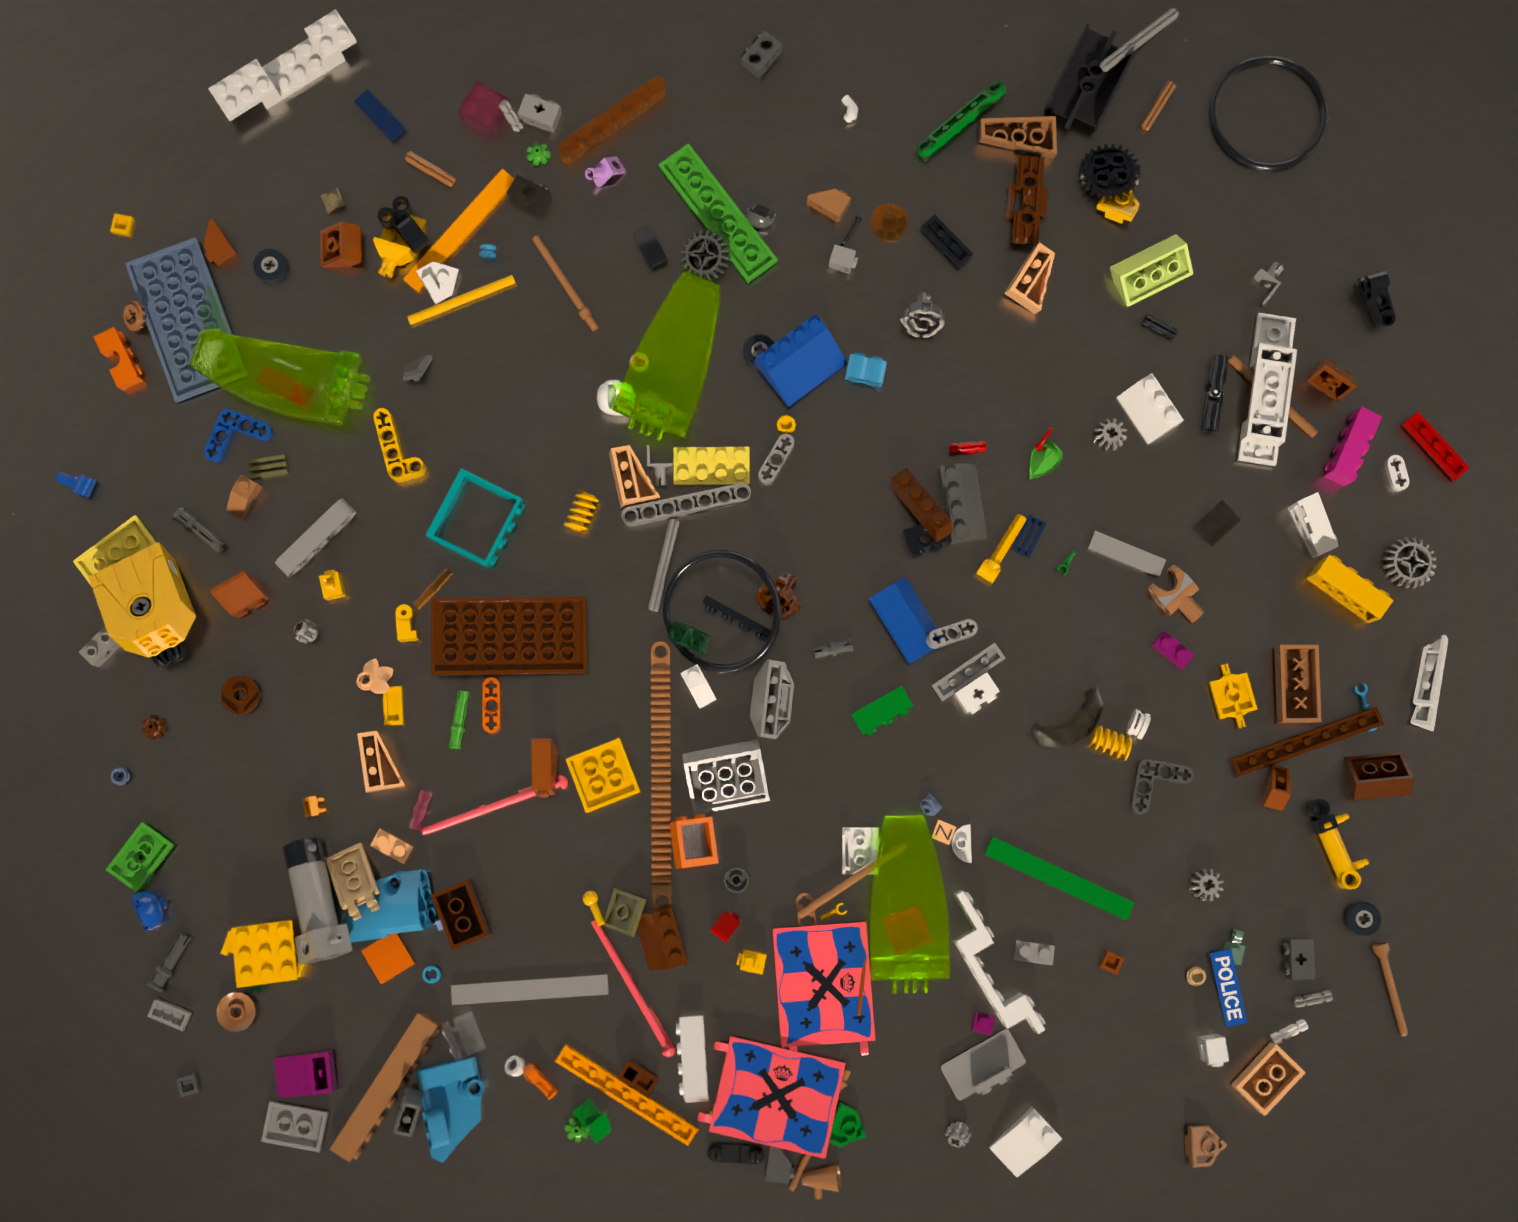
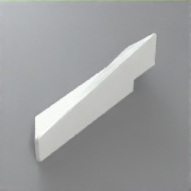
M1442 635L1439 640L1423 648L1413 698L1416 708L1410 723L1430 731H1434L1448 646L1446 635Z

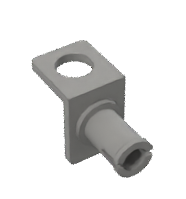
M1274 262L1267 272L1260 269L1253 277L1271 291L1262 302V305L1266 304L1281 284L1276 278L1283 271V266L1280 265L1276 270V267L1279 265L1278 262Z
M647 444V467L654 468V486L660 485V477L661 485H667L666 468L673 466V463L651 464L650 444Z

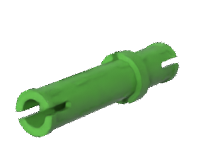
M457 690L453 722L449 729L451 734L448 748L461 749L470 692Z

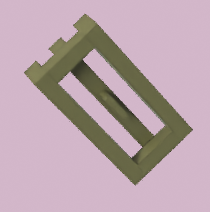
M285 454L247 460L249 465L248 471L250 472L249 479L251 480L289 474L287 456ZM280 460L283 461V462H280V463H274V464H268V465H261V466H255V467H253V465H255V464H261V463H267V462H274V461H280ZM278 467L284 468V470L254 474V471Z

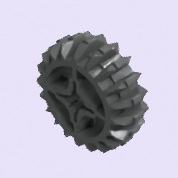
M708 229L706 233L704 230H700L699 235L694 232V239L687 237L689 244L683 243V246L686 247V251L681 250V253L685 254L681 261L686 262L683 268L688 269L687 273L689 275L693 274V278H700L701 281H704L706 278L708 281H711L712 275L715 278H719L718 272L721 274L725 273L722 269L723 266L729 267L725 263L726 260H731V257L726 256L731 250L725 249L729 243L723 242L724 236H719V233L716 231L712 234V230ZM702 241H704V243H702L701 248L699 250H695L696 246ZM711 241L717 245L719 254L713 252ZM709 253V254L712 255V256H708V257H705V258H704L703 256H701V255H699V254ZM693 257L699 259L700 270L696 267ZM718 260L717 263L711 269L707 270V268L710 267V263L712 261Z

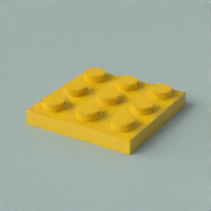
M620 738L565 759L586 813L641 792Z
M292 920L231 927L237 988L298 980Z

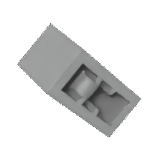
M525 93L517 114L520 121L554 133L562 110L561 106L553 100L545 101L536 94L529 95Z
M104 626L79 653L92 666L100 667L120 645L108 635L106 626Z

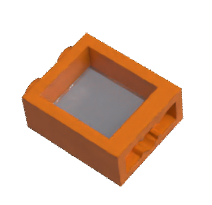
M698 814L694 815V819L687 820V816L676 817L675 822H669L675 869L718 863L712 817Z

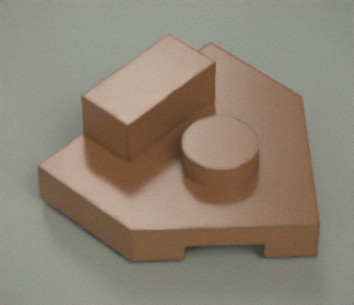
M1207 1125L1187 1126L1188 1135H1184L1185 1155L1189 1156V1167L1211 1166L1218 1154L1226 1148L1227 1144Z

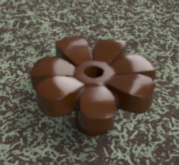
M151 715L150 720L145 719L143 721L146 727L142 728V732L147 734L149 739H154V736L157 739L162 738L163 734L161 732L167 731V726L162 725L165 723V719L163 717L158 719L157 715Z

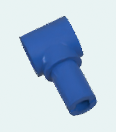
M61 471L57 473L55 479L56 482L69 486L73 490L72 492L86 498L90 497L96 480L81 474L79 476H72Z

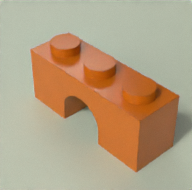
M112 327L94 336L101 354L107 358L118 354L120 357L118 365L109 370L118 388L124 391L143 381L141 377L143 374L142 369L138 364H135L133 360L135 355L130 347L127 348L125 343L127 338L123 331Z

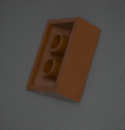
M1402 752L1345 757L1347 785L1353 800L1412 794L1414 776Z
M672 904L643 911L637 928L649 970H669L687 965V957Z

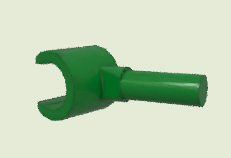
M1071 551L1066 561L1057 567V572L1063 566L1066 568L1063 576L1068 573V566L1076 554L1075 552Z

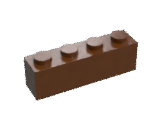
M908 468L891 477L892 490L936 542L952 533V520Z

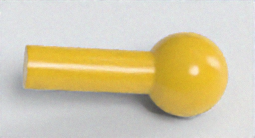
M594 891L585 892L583 902L585 905L590 906L597 925L605 924L597 905L598 895Z

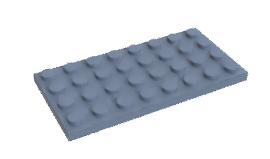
M197 237L125 263L138 301L144 306L143 311L146 313L144 318L146 319L175 402L183 401L248 376Z

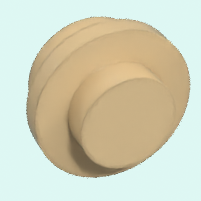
M1191 967L1186 973V979L1192 986H1201L1206 980V973L1200 967Z

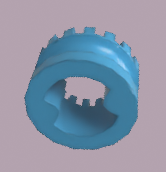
M489 244L480 245V257H496L494 253L497 250L496 246Z
M428 966L423 970L422 977L426 983L432 984L440 979L441 971L437 966ZM434 969L437 973L436 978H427V971Z

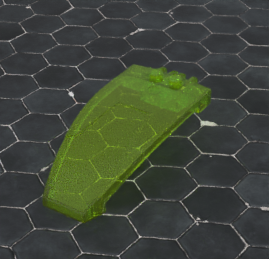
M686 272L674 283L672 290L652 320L635 352L613 407V411L631 418L628 429L632 430L635 420L642 422L639 433L643 434L646 424L650 425L647 436L652 434L653 427L660 429L657 435L658 440H661L664 431L681 437L685 436L708 368L720 304V285Z
M221 328L200 330L190 360L191 367L197 372L249 403L285 416L343 426L349 408H362V403L352 400V398L364 399V392H367V386L356 382H370V376L359 373L362 358L358 353L346 351L336 353L223 333Z
M923 815L885 816L879 834L880 838L872 884L871 980H892L893 994H897L898 991L897 980H904V993H909V980H912V993L917 991L916 980H923V991L928 993V979L950 978L949 924L941 870Z

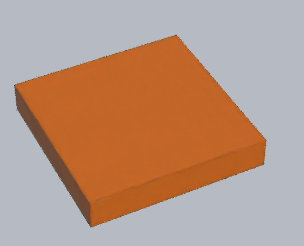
M398 933L381 938L361 951L380 984L385 983L416 964Z

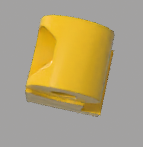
M406 604L398 606L395 612L397 640L400 642L420 640L419 632L413 630L414 610Z

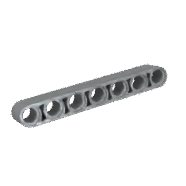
M739 483L629 506L622 511L621 517L627 526H637L742 504L749 501L751 489L747 484ZM740 489H745L748 494L745 497H739L737 492ZM721 493L729 495L727 501H721L718 497ZM708 497L711 501L708 505H702L700 499ZM684 501H690L692 506L689 509H684L681 507V504ZM671 505L673 510L670 513H665L663 507ZM648 508L654 510V515L651 517L644 515L645 510ZM629 512L636 515L632 521L625 519L626 514Z

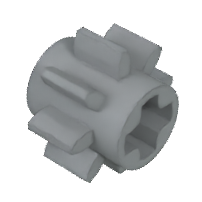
M308 619L300 620L294 627V633H296L294 638L305 644L307 641H314L318 635V630L315 629L317 624Z
M962 1122L951 1123L945 1133L946 1136H949L948 1142L954 1147L965 1146L972 1134L967 1133L969 1128Z

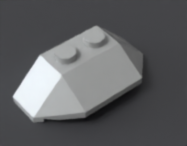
M767 659L754 678L750 719L758 737L777 739L779 734L790 723L794 682L786 668L785 662Z

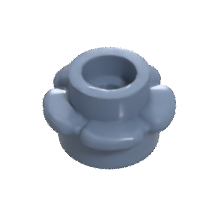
M117 767L111 773V781L118 786L125 785L130 779V773H128V769L125 767Z

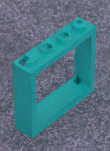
M461 468L425 536L489 569L491 565H495L498 559L496 554L499 549H503L505 546L507 533L512 532L516 524L514 520L517 514L521 515L525 507L523 505L524 501L522 498ZM467 480L515 503L486 560L438 536Z

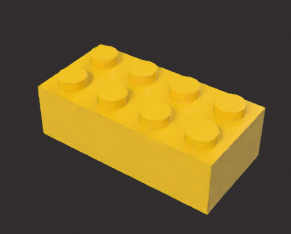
M1328 555L1320 559L1306 578L1368 623L1381 619L1394 601L1386 591L1378 590L1373 586L1374 583L1357 575L1358 572L1355 569L1346 567L1342 564V560L1334 555Z

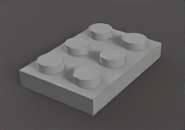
M270 1101L261 1142L321 1152L329 1111Z

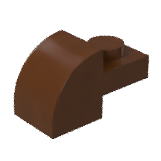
M630 1059L626 1060L616 1076L649 1096L659 1081L658 1077Z

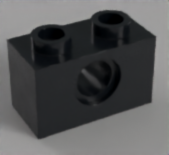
M923 525L902 531L907 553H913V556L925 553L924 550L931 548L932 551L943 548L942 545L946 543L945 537L936 542ZM923 534L927 535L929 537V542L922 543L919 539V536Z

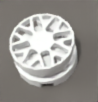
M1135 709L1127 725L1126 734L1130 736L1133 734L1137 739L1141 740L1148 728L1151 719L1150 714H1142L1140 710Z

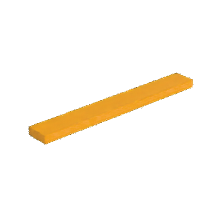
M501 169L403 280L415 291L419 292L424 287V284L416 271L431 262L444 264L512 189L517 181L504 169Z
M567 1044L564 1045L555 1060L562 1067L687 1146L699 1129L638 1089L632 1088L621 1081L616 1075Z

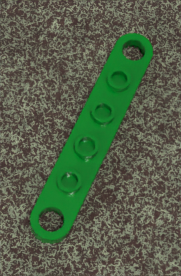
M996 81V83L993 82V85L990 84L985 91H981L929 134L927 139L920 142L916 147L919 156L927 157L938 148L945 145L955 134L961 132L962 128L968 123L974 121L979 114L987 110L991 104L1006 92L1004 83Z

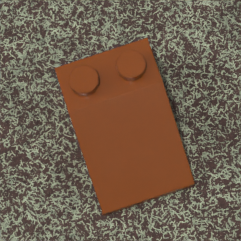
M1325 358L1317 364L1307 379L1309 383L1337 401H1340L1357 386L1356 379L1352 377L1349 371L1340 369L1334 361Z
M245 571L209 590L230 615L238 616V618L246 615L249 609L265 604V600L269 598L259 579Z

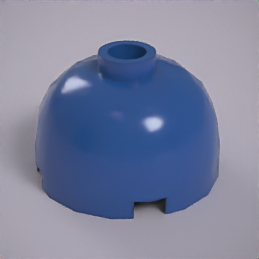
M141 891L130 895L136 915L140 921L142 920L143 924L141 926L143 930L148 931L158 926L164 917L163 909L166 908L163 897L158 898L151 891Z

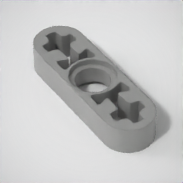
M782 434L773 446L758 473L759 481L762 484L769 485L777 477L794 448V438L791 435ZM789 439L790 446H786L783 452L779 451L783 445L781 441ZM778 454L781 456L782 461L779 464H773L771 457ZM767 464H769L772 468L777 469L776 471L774 469L771 470V479H763L764 475L762 473H767V471L769 470V466H766Z
M966 619L935 629L927 634L926 644L932 649H937L968 639L977 633V624L971 619ZM965 627H970V628H971L970 631H969V630H966V631L961 632V630H962L963 628H965ZM948 629L955 632V639L948 636ZM942 635V639L939 641L932 640L933 637L937 638Z

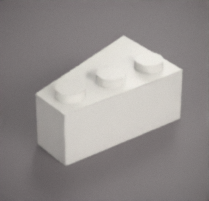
M1318 492L1288 507L1313 559L1339 547L1337 544L1338 539L1333 533Z

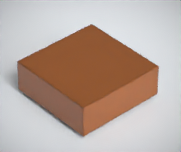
M1106 949L1098 967L1117 976L1125 958Z

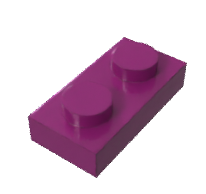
M1163 631L1152 645L1153 648L1181 670L1186 667L1195 655L1166 631Z

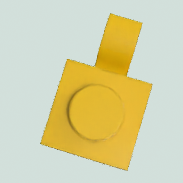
M328 570L324 572V575L319 576L324 599L332 600L346 596L341 573L335 572V570Z
M743 949V954L739 953L737 965H740V970L763 974L766 954Z

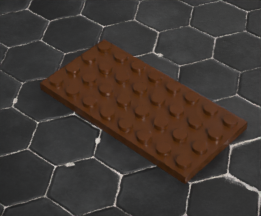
M586 597L431 598V676L587 674Z

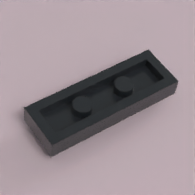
M935 214L921 226L920 229L958 268L973 256V253Z

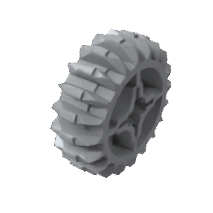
M1405 537L1403 541L1399 539L1396 541V544H1391V550L1385 552L1389 557L1383 559L1385 562H1388L1383 568H1389L1386 575L1392 574L1391 581L1398 580L1397 586L1403 584L1406 589L1410 586L1414 589L1417 588V585L1423 586L1424 581L1429 582L1431 580L1429 576L1435 574L1431 569L1437 567L1432 562L1436 561L1437 558L1431 557L1434 551H1428L1429 544L1423 546V540L1417 542L1415 537L1410 540L1408 537ZM1408 548L1405 557L1397 558L1402 549ZM1398 566L1402 568L1403 573L1399 570ZM1423 568L1418 577L1412 578L1415 569Z

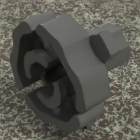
M919 293L915 297V303L910 304L909 309H904L903 315L900 316L901 323L906 327L907 332L914 337H919L920 331H922L924 338L934 336L945 324L944 312L941 311V307L932 303L931 295L926 293Z

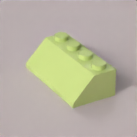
M1176 234L1110 267L1113 282L1127 307L1194 274L1187 243Z

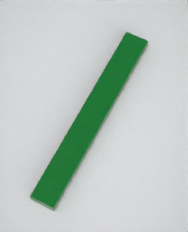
M995 837L991 838L984 854L1126 921L1135 904L1126 898Z

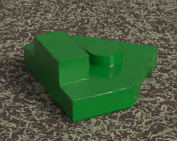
M838 1102L829 1142L843 1147L850 1142L865 1138L866 1135L858 1111Z

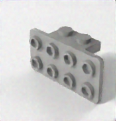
M1004 1029L942 1064L940 1068L956 1098L963 1100L975 1092L984 1095L990 1092L992 1086L997 1083L999 1085L1006 1083L1010 1080L1011 1072L1023 1066L1026 1060L1010 1031Z

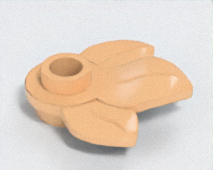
M372 659L364 665L363 672L358 675L356 680L357 686L361 690H371L375 694L385 693L390 690L387 682L391 679L394 670L391 667H379L377 659ZM365 680H370L367 684H364Z

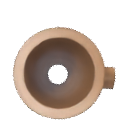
M839 1164L802 1173V1184L814 1187L815 1199L822 1198V1189L840 1192L841 1173Z

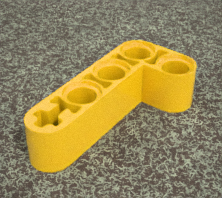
M385 408L377 409L373 415L389 476L395 482H404L423 476L426 472V466L420 458L404 459L392 414ZM383 415L386 416L385 422L388 426H385V424L381 421V419H383ZM386 433H393L390 440H384ZM396 450L397 456L389 458V453ZM414 464H421L418 471H412ZM397 468L402 469L400 476H394V471Z

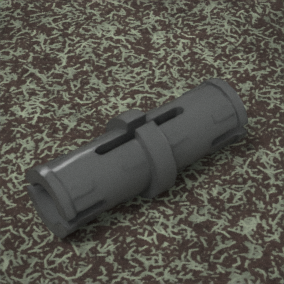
M851 639L835 643L831 641L829 644L813 647L815 659L853 651Z

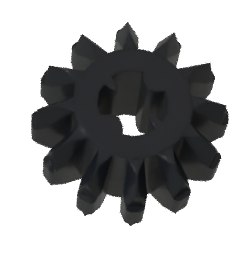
M180 642L176 646L170 647L156 656H152V660L158 668L168 667L185 658V648Z

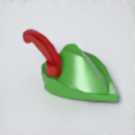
M1053 427L1048 429L1041 441L1032 450L1029 462V480L1052 471L1060 464L1063 458L1061 449L1056 444L1046 440Z

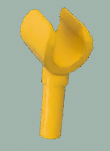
M844 903L837 904L833 910L821 915V920L836 914H845L847 910L842 913L838 911V907Z

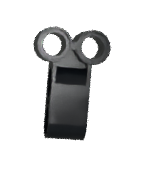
M398 196L393 200V208H381L378 211L377 217L384 229L394 228L416 254L431 242L410 216L412 207L409 200L404 196ZM402 204L407 205L403 210L398 209ZM385 216H392L389 221H383Z
M1383 270L1359 278L1357 281L1358 288L1362 294H1365L1373 324L1378 328L1393 325L1396 317L1387 288L1390 285L1387 272ZM1377 296L1381 298L1380 305H1378L1376 302ZM1383 314L1387 318L1386 323H1383L1381 320Z

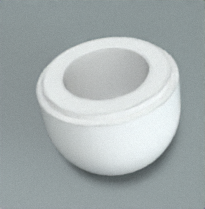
M511 1056L505 1063V1072L513 1077L520 1076L525 1068L524 1061L517 1056ZM516 1061V1068L511 1070L510 1064Z

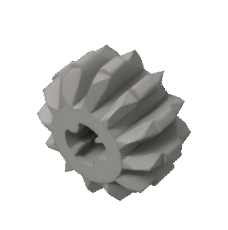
M1108 418L1104 420V423L1099 422V428H1096L1094 431L1098 434L1094 439L1101 440L1098 446L1101 447L1105 444V450H1108L1110 446L1112 450H1116L1117 446L1121 447L1123 445L1122 441L1127 439V436L1124 435L1127 429L1120 428L1123 422L1117 425L1116 418H1113L1111 422ZM1109 431H1112V438L1109 437Z
M1205 868L1201 869V874L1195 872L1194 875L1197 879H1190V882L1195 883V886H1191L1190 889L1197 890L1194 896L1198 897L1201 895V901H1205L1206 898L1209 901H1213V895L1219 898L1220 894L1217 890H1224L1223 887H1219V884L1224 883L1222 879L1217 880L1220 874H1213V869L1206 871ZM1203 883H1210V888H1206V886H1203Z

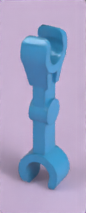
M1365 683L1362 684L1363 692H1359L1357 685H1355L1353 691L1356 695L1360 696L1362 710L1370 709L1365 696L1368 691L1367 685Z

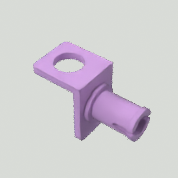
M605 157L594 168L586 169L585 176L588 180H593L597 187H601L613 175L624 174L626 170L618 157ZM612 162L616 163L619 169H616Z

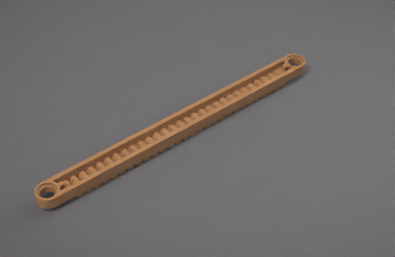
M662 641L654 643L651 648V859L653 908L657 907L656 901L661 897L667 900V904H672V855L669 824L671 822L670 647ZM658 646L666 648V654L662 657L655 654V649Z

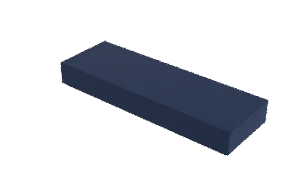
M368 89L354 100V103L392 142L406 131V128Z

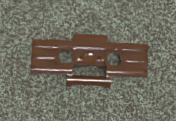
M1018 155L1016 184H1007L1008 202L1005 218L1013 220L1012 243L1037 245L1039 243L1040 216L1041 218L1047 217L1048 189L1042 188L1044 157ZM1030 177L1034 179L1035 184L1027 186L1024 180ZM1016 191L1021 192V197H1023L1021 211L1018 210L1016 212L1014 211ZM1022 217H1032V221L1026 223L1022 220Z

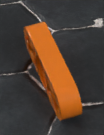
M494 677L485 679L482 685V724L484 730L491 734L498 732L501 728V684ZM490 681L497 685V688H493V694H497V698L493 696L486 698V694L490 695V689L487 688ZM490 700L497 702V708L494 711H489L486 707L487 702ZM486 713H497V717L493 716V722L497 723L493 730L487 726V723H490V716L486 717Z

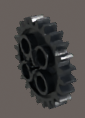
M1105 144L1103 149L1098 145L1096 151L1091 149L1090 154L1086 153L1085 158L1081 160L1079 179H1082V185H1086V191L1092 190L1091 195L1098 194V199L1102 195L1105 196V200H1108V197L1111 196L1114 201L1117 195L1122 199L1123 193L1129 195L1130 190L1134 191L1135 186L1138 185L1141 175V166L1138 165V159H1134V153L1128 155V148L1122 151V145L1118 149L1115 148V144H1112L1111 148H1108V145Z

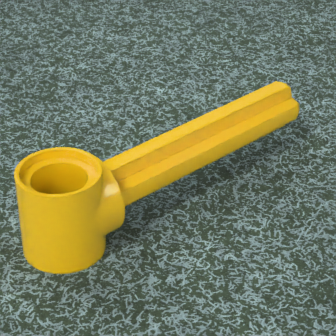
M1017 514L990 559H985L976 573L990 583L995 581L1001 571V561L1026 522V518L1023 515Z

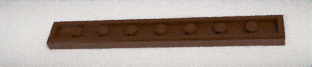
M1374 707L1230 759L1238 778L1383 726L1384 723L1378 708Z

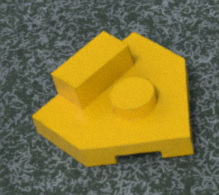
M1130 190L1129 195L1123 193L1122 199L1117 195L1114 201L1111 196L1108 197V200H1105V196H1102L1097 204V209L1105 212V218L1122 224L1124 219L1130 222L1133 220L1140 204L1135 199L1133 191Z

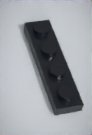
M706 595L703 600L706 610L714 614L716 611L722 614L721 618L730 623L732 621L739 623L738 627L747 632L749 629L756 632L755 636L763 641L766 638L768 639L771 632L770 629Z

